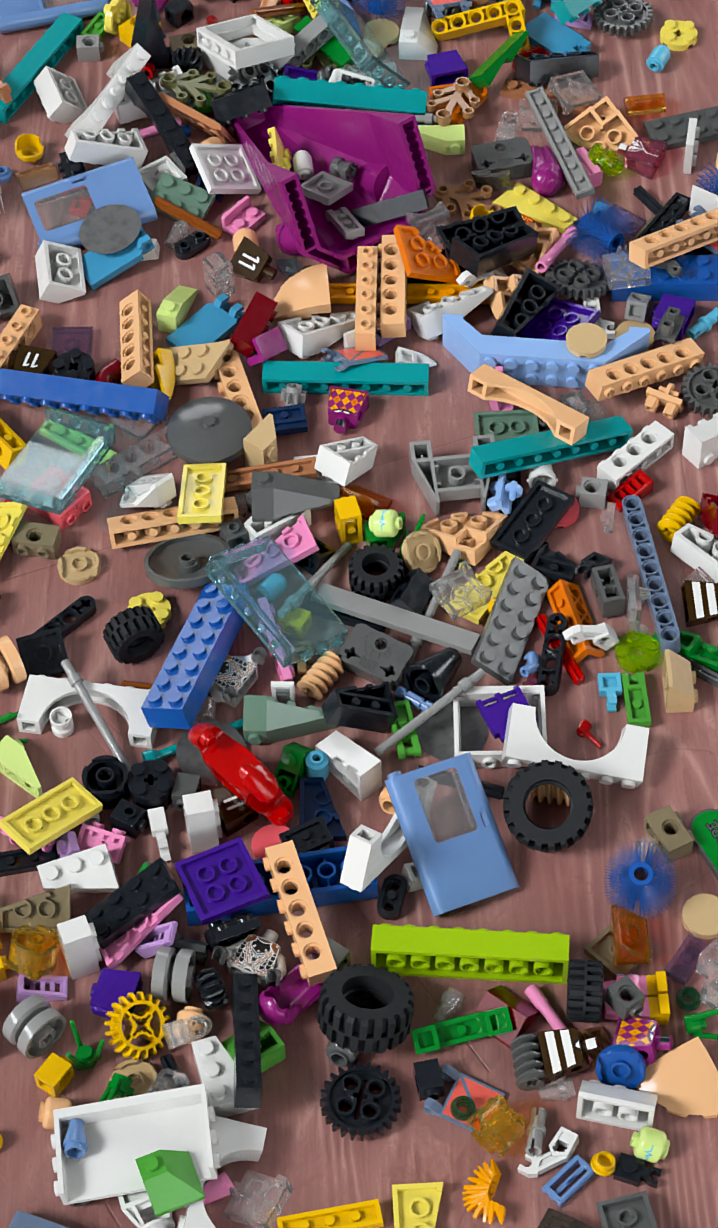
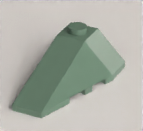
M244 695L243 734L245 744H271L337 728V725L326 724L322 708L310 705L302 708L296 706L293 701H287V704L274 701L275 697Z

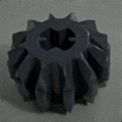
M183 45L182 49L177 48L173 52L172 66L178 65L182 73L190 69H196L199 73L203 68L202 53H199L198 49H192V46L186 48Z
M214 967L205 968L194 975V982L205 1008L208 1010L218 1009L228 1003V994L217 969Z

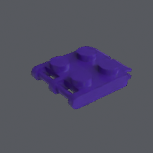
M518 685L514 686L513 690L502 694L498 692L494 694V697L483 701L481 699L476 701V706L494 739L499 738L502 743L505 740L508 712L511 705L517 703L530 706ZM515 694V696L509 697V698H507V699H503V698H505V697H507V696H510V695ZM497 701L496 703L490 704V705H488V706H484V705H486V704H488V703Z

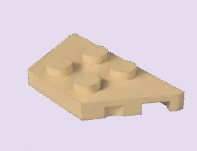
M231 341L164 348L172 350L175 365L174 386L210 382L215 375V371L224 362L222 357L226 351L233 349V343Z

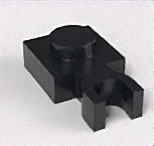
M594 551L583 558L581 564L575 567V575L578 576L584 573V579L587 580L591 576L592 568L612 564V559Z
M621 1152L613 1179L638 1187L641 1180L646 1182L648 1186L657 1189L658 1181L651 1179L650 1176L656 1175L660 1177L662 1169L656 1167L646 1168L644 1167L646 1160Z

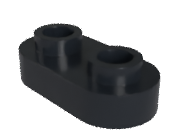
M195 231L175 245L176 257L180 260H189L209 247V235L203 231Z
M391 874L383 881L377 901V912L385 920H392L400 915L407 892L406 880L401 875ZM392 888H398L397 891H393V890H391V889H392ZM386 908H392L393 910H391V911H386L385 909H386Z

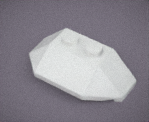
M172 473L146 475L135 480L125 487V493L120 501L121 508L153 507L157 509L160 507L162 509L172 503L171 499L177 496L174 476Z

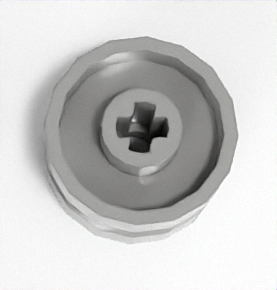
M159 946L155 955L151 979L153 999L166 1001L172 994L174 1002L188 1004L193 990L196 971L195 950L181 948L176 956L174 948Z
M37 994L24 999L12 1010L4 1022L2 1033L11 1044L17 1045L18 1050L26 1058L35 1059L44 1055L57 1043L65 1030L67 1022L66 1018L58 1010L51 1008V1004L43 996Z

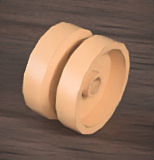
M6 635L0 637V692L9 688V679L14 684L27 680L26 670L20 655L10 638Z

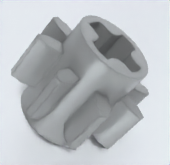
M289 383L286 388H282L281 401H285V406L305 403L307 391L302 390V385Z

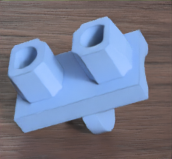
M506 474L499 475L498 481L490 483V492L494 497L488 498L487 506L492 512L501 510L505 515L510 514L512 502L522 495V486L517 481L510 482L507 480Z

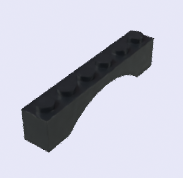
M144 71L127 77L125 92L133 104L141 109L151 120L160 134L173 163L187 178L199 173L189 150L191 146L190 141Z
M233 973L230 994L234 1029V1108H260L262 1072L257 974Z

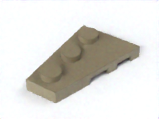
M71 884L0 907V933H58L57 924L71 920Z

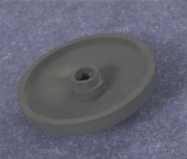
M203 397L187 402L174 412L167 426L168 442L176 456L189 464L229 463L237 459L244 453L243 439L252 431L251 420L245 409L236 402L221 397Z
M208 534L163 540L153 546L144 558L147 577L159 586L173 589L194 588L211 583L223 576L232 563L229 545L221 538Z

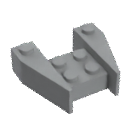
M494 434L473 436L472 447L495 442ZM430 440L409 442L411 474L436 517H439L440 502L480 498L482 512L486 511L487 500L490 494L489 487L493 477L480 479L469 465L470 454L433 457Z

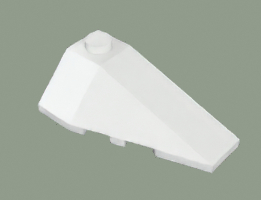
M406 7L399 36V59L427 60V55L435 54L438 50L428 17L423 7Z
M479 286L460 292L459 297L444 296L441 297L442 300L438 303L430 304L427 301L408 308L407 314L410 316L411 324L418 336L428 341L435 340L439 337L438 335L442 334L443 314L463 315L464 317L494 293L493 288L488 286Z
M355 311L331 313L329 318L313 315L311 320H302L301 317L280 321L277 326L280 328L289 351L301 359H307L312 355L319 354L321 348L329 347L341 339L344 333L355 329Z

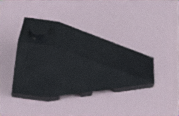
M139 0L131 48L138 43L151 55L147 63H153L156 69H171L173 67L172 53L170 47L165 45L166 33L162 31L159 25L161 17L156 1Z

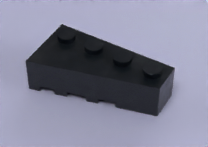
M592 51L566 52V56H564V53L549 52V56L530 53V57L517 54L514 58V77L528 83L529 86H540V83L555 85L557 81L573 83L576 79L591 81L592 78L599 77V54Z
M513 206L490 212L488 215H479L469 220L452 222L450 225L437 226L436 235L450 257L452 237L459 236L461 239L467 238L468 234L475 233L477 236L484 235L488 230L502 231L503 227L523 224L525 221L517 207Z
M526 223L503 227L502 231L488 230L484 235L468 234L467 238L461 239L459 236L452 237L449 258L475 277H479L534 254L539 233Z
M527 267L518 280L490 335L517 337L555 300L562 288Z

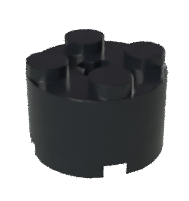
M78 348L71 349L53 361L54 376L94 381L96 376L94 360L90 355Z
M111 755L98 756L92 759L88 766L83 768V787L103 804V809H113L121 799H128V769L124 762H120L117 757Z
M147 760L132 765L127 782L131 803L146 809V814L148 809L164 807V811L167 810V806L172 803L171 793L175 783L173 772L168 764L163 760Z

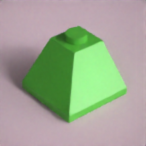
M157 1150L135 1159L156 1217L206 1198L189 1151Z

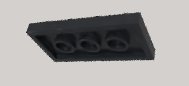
M537 480L490 541L491 547L501 552L507 551L524 559V562L528 564L575 502L574 496L541 480Z
M160 857L84 913L88 924L93 922L98 944L102 949H105L178 895L180 890L166 862Z

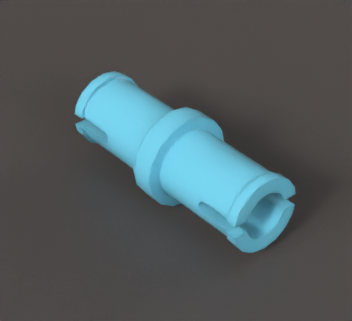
M715 307L706 316H701L696 324L687 329V337H691L694 341L702 333L710 331L712 326L718 322V308Z

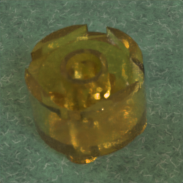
M22 925L12 932L8 968L27 975L30 980H40L42 976L48 975L56 969L60 947L59 936L53 929L43 925H36V928H28L29 925Z
M497 1095L495 1098H488L467 1119L466 1124L467 1127L472 1126L474 1130L471 1133L472 1137L485 1151L490 1154L497 1152L499 1153L497 1157H503L525 1135L524 1126L527 1124V1121L521 1114L515 1113L508 1106V1102L504 1097Z

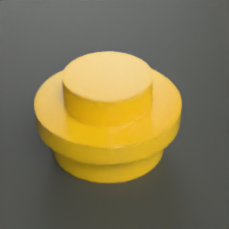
M607 1151L596 1153L590 1161L592 1170L600 1176H610L616 1169L615 1158Z

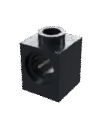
M173 0L164 6L165 20L177 29L194 19L193 4L189 0Z
M438 1058L413 1063V1075L419 1100H426L429 1097L437 1100L444 1096V1081Z

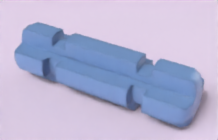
M398 686L394 692L395 698L401 701L409 699L410 706L419 711L422 709V712L434 704L429 700L425 701V698L412 691H407L408 689L403 686Z

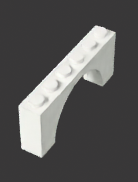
M138 43L112 64L106 73L111 78L94 102L71 124L65 133L67 138H69L71 130L93 129L99 132L104 127L126 94V78L140 72L151 57Z
M29 675L16 718L19 732L42 734L45 725L50 720V712L54 708L60 706L67 708L83 703L76 689L71 687L67 678ZM83 680L82 683L94 703L111 707L124 717L129 725L128 738L130 746L153 748L158 728L149 727L141 709L150 689L116 686L109 683H92Z
M513 703L509 708L501 761L507 763L509 767H527L532 762L538 763L541 760L555 762L556 760L564 765H570L575 768L576 772L582 774L585 781L596 779L601 784L611 785L612 783H617L627 789H634L643 782L649 728L626 724L621 731L620 739L614 750L595 760L579 761L560 755L545 742L537 726L536 707Z
M422 777L415 780L414 785L428 821L437 782L427 777ZM394 813L383 833L361 824L350 835L340 883L353 890L362 892L407 847L396 813Z
M216 1116V1121L212 1122V1129L217 1130L218 1145H214L215 1153L219 1152L221 1167L236 1161L258 1162L263 1151L267 1128ZM201 1181V1182H200V1183H201V1186H202V1189H203V1185H204L205 1181ZM203 1199L184 1206L186 1208L185 1216L180 1215L177 1228H216L206 1213Z

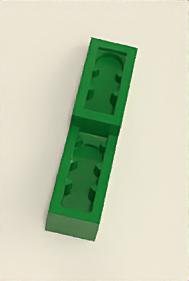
M306 15L293 27V30L299 33L312 19ZM334 36L317 50L318 53L321 52L335 64L337 68H342L346 64L353 65L357 61L356 54Z
M527 31L513 33L469 77L471 82L477 88L490 86L501 66L513 61L529 33Z
M679 629L681 644L679 653L718 673V647L702 642L700 635ZM655 632L651 637V642L659 645Z

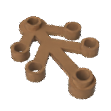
M459 77L455 80L453 86L434 90L433 100L426 102V109L429 112L437 111L436 121L440 126H448L452 120V112L456 105L462 109L463 118L472 119L474 117L473 108L480 107V98L471 91L472 83L470 79ZM454 93L453 95L444 97V95ZM463 94L469 99V105L462 98ZM447 104L445 109L438 110V106Z
M466 179L463 184L452 187L445 184L437 185L433 196L438 202L443 203L447 216H454L456 214V205L451 203L450 199L456 201L462 213V221L470 219L471 210H469L468 206L473 208L476 205L483 204L475 201V199L490 198L492 196V187L484 185L481 187V191L471 192L475 189V181L473 179ZM463 191L471 192V193L462 194V195L457 194V193L463 192ZM484 204L485 209L488 211L492 209L494 211L502 210L498 204L490 206Z

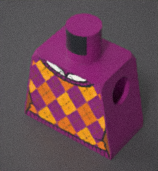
M330 386L328 424L333 425L334 431L339 434L345 433L346 428H358L369 408V391Z
M619 1017L612 1045H629L642 1054L646 1064H653L656 1062L658 1050H672L673 1038L672 1035H660L659 1025L655 1020L630 1017L623 1021Z

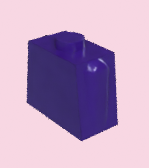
M457 50L427 55V61L424 65L431 87L454 84L455 80L459 77L468 78V67Z
M663 294L659 304L655 305L652 311V327L656 332L668 307L679 308L680 315L685 316L684 323L676 339L681 341L695 314L696 300Z
M102 968L97 983H93L90 992L92 997L90 1000L92 1013L111 1020L106 1013L114 1011L111 1006L112 1003H119L118 998L120 996L127 997L129 992H133L136 995L137 992L141 991L143 987L141 972ZM136 1005L132 1006L127 1011L133 1013Z

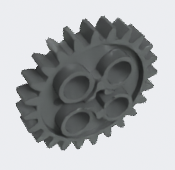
M643 0L602 1L594 9L593 22H595V26H598V30L603 29V33L609 32L610 36L614 33L617 37L620 34L626 37L629 33L634 36V32L641 34V30L646 31L647 27H650L651 23H653L652 5H649V2H643Z
M264 62L237 70L229 66L231 69L228 73L231 76L228 80L233 82L231 84L232 88L238 90L243 85L248 84L250 86L259 83L258 80L263 78L272 103L274 78L282 75H277L276 72L279 69L273 68V62L270 64Z
M570 258V261L565 259L562 262L556 261V264L552 263L547 269L545 275L546 279L562 288L559 296L567 295V299L574 297L575 300L582 298L586 301V298L594 300V296L600 298L601 295H606V292H609L611 284L610 274H607V270H602L603 266L596 267L595 263L589 264V260L582 262L581 259L574 261Z
M709 362L708 367L701 364L700 369L694 366L693 372L688 371L687 376L683 377V382L681 383V397H684L683 403H688V409L694 408V414L702 412L701 417L709 414L710 419H712L713 415L718 413V363L716 366H713Z

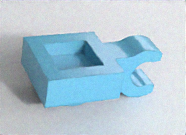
M620 672L597 673L599 697H606L607 712H616V696H622Z

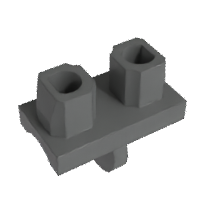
M668 307L654 334V340L662 339L666 344L675 343L685 320V316L680 315L679 308Z

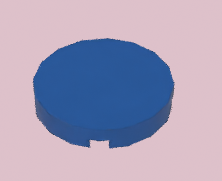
M617 1044L608 1046L600 1052L596 1060L595 1072L601 1083L611 1086L622 1085L627 1089L633 1090L645 1078L646 1063L644 1057L637 1049L629 1045Z

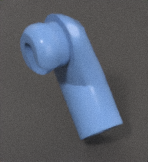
M529 651L524 656V660L527 659L526 665L520 668V673L523 677L530 676L540 668V656L535 651Z

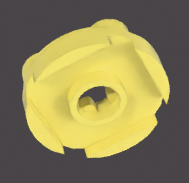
M112 0L110 4L104 6V31L119 36L118 26L131 18L130 3L126 2V0Z
M666 20L660 30V42L662 44L664 42L673 51L688 50L689 46L692 44L694 46L697 42V29L692 21Z
M159 591L143 593L129 600L128 608L145 606L153 610L162 628L166 627V623L172 617L171 605Z

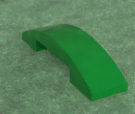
M504 1006L411 1030L416 1055L438 1050L442 1047L513 1031L508 1007Z

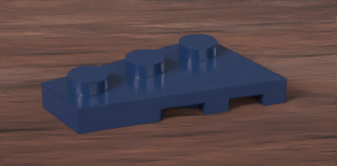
M323 777L300 778V825L322 815L334 841H347V835L342 828L340 818L334 808Z

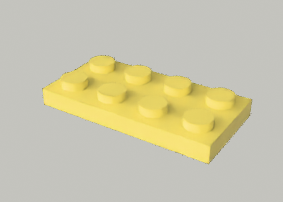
M226 463L184 464L177 513L178 524L222 522L227 475Z
M71 777L1 819L0 828L30 855L101 812L103 804L77 780Z

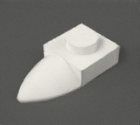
M398 346L395 352V363L429 364V368L437 365L428 356Z

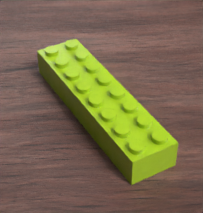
M388 923L373 924L371 964L377 968H381V966L387 968L389 972L392 973L394 971L399 976L567 985L570 935L559 932L546 934L536 931H490L485 928L470 930L462 927L451 929L438 926L416 927L410 924L404 926H395Z

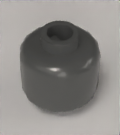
M329 1041L326 1047V1055L330 1062L337 1067H346L348 1063L354 1064L360 1051H357V1053L350 1052L348 1048L342 1049L337 1046L336 1042L332 1043L331 1041Z

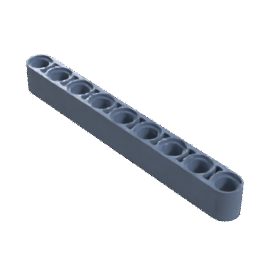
M628 495L622 500L623 519L659 646L663 654L665 649H670L678 654L681 650L680 631L640 497Z

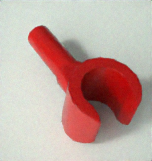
M582 719L576 729L577 735L582 738L586 737L600 749L602 744L589 732L592 728L591 723Z

